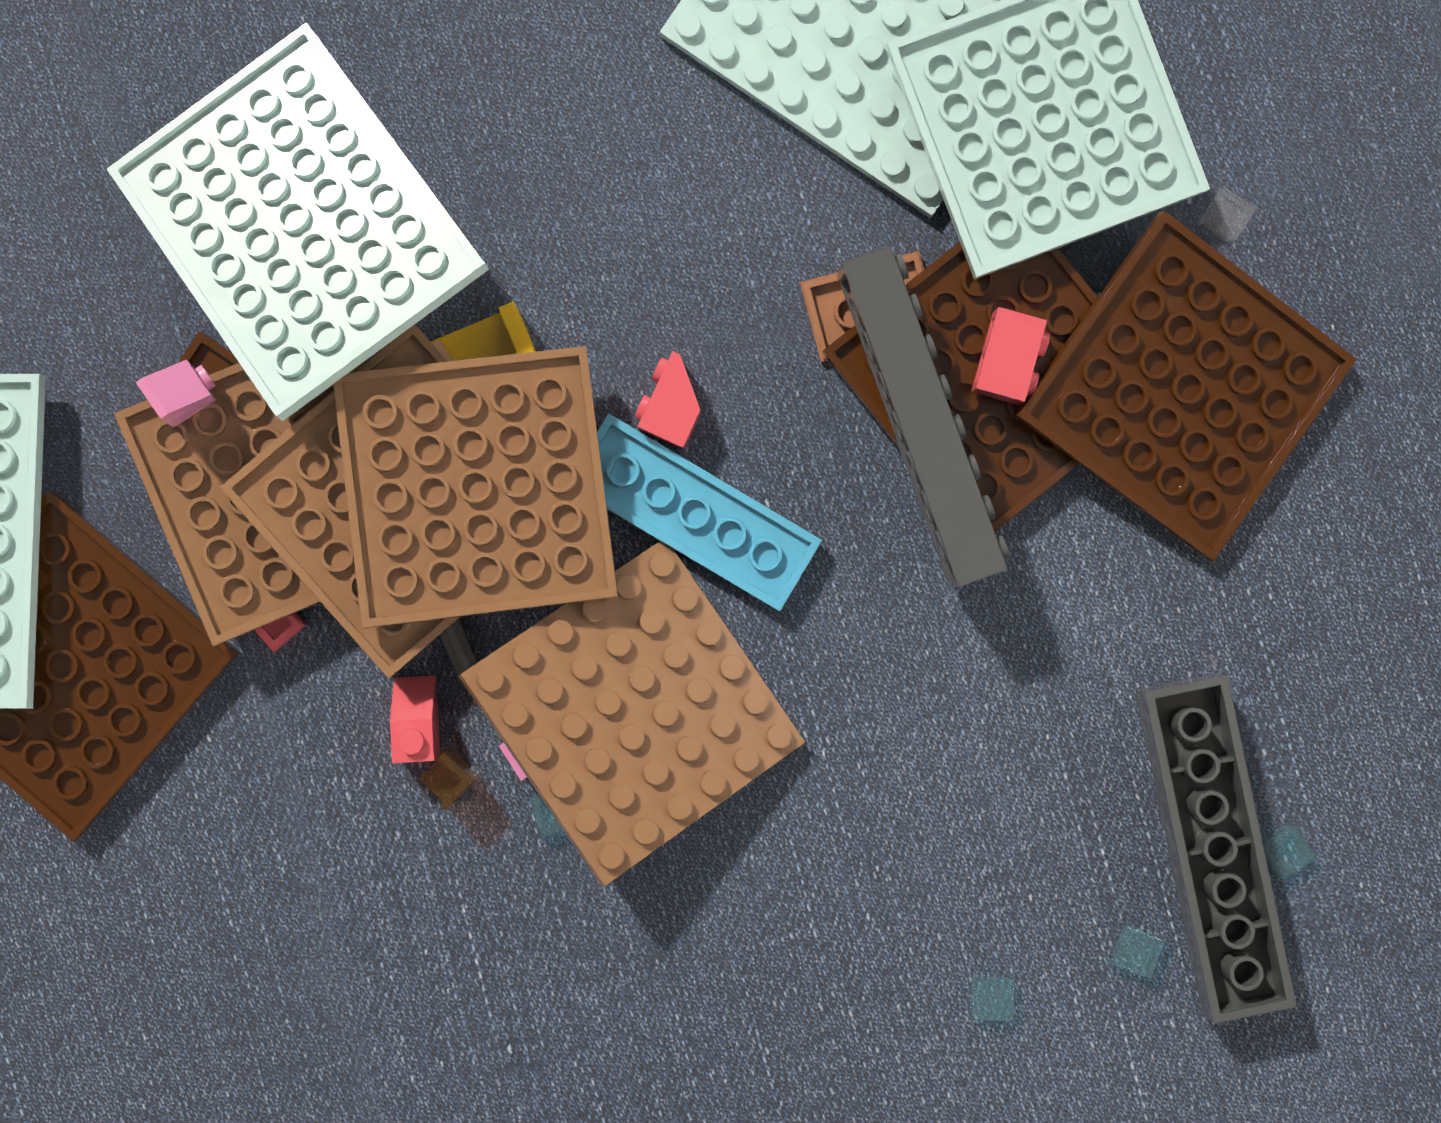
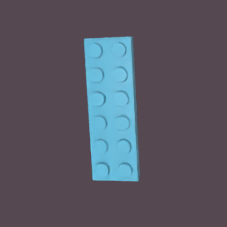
M608 413L597 432L606 508L759 600L781 611L822 540Z

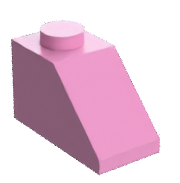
M187 359L143 377L136 382L160 419L173 428L216 401V398L210 391L216 384L202 365L194 368Z

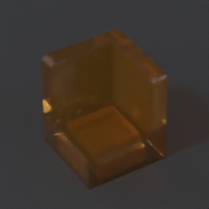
M450 748L444 751L438 757L439 759L420 778L442 801L440 806L445 811L480 777Z

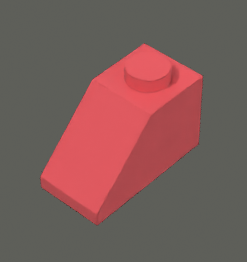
M436 675L394 678L390 715L392 763L435 761L441 757Z

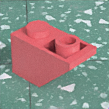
M672 351L669 360L660 359L652 377V380L657 382L656 388L651 398L646 395L643 396L634 417L640 420L637 426L640 431L684 450L699 419L701 410L680 354Z

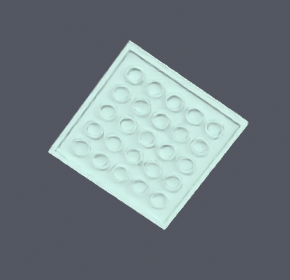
M1000 0L893 40L886 45V50L974 280L1210 190L1138 0Z

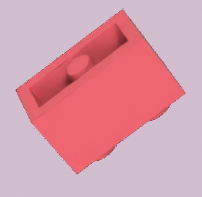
M998 307L991 317L971 392L1015 405L1024 403L1026 396H1030L1036 390L1039 373H1035L1033 370L1037 356L1044 357L1049 344L1050 333L1044 332L1047 320Z

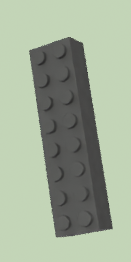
M890 245L842 262L837 278L949 587H961L1008 570L1005 560L1010 559L1007 544L1002 535H995L990 520L996 519L995 511L988 495L981 496L976 480L981 479V473L973 454L967 456L964 450L962 440L967 438L966 431L958 414L952 416L947 403V400L952 398L951 389L945 375L938 376L934 367L933 359L938 358L937 351L930 334L923 336L919 319L923 318V313L917 296L915 294L908 295L904 279L909 278L902 255L894 256Z
M1215 673L1135 690L1202 1014L1213 1024L1297 1007L1228 675Z

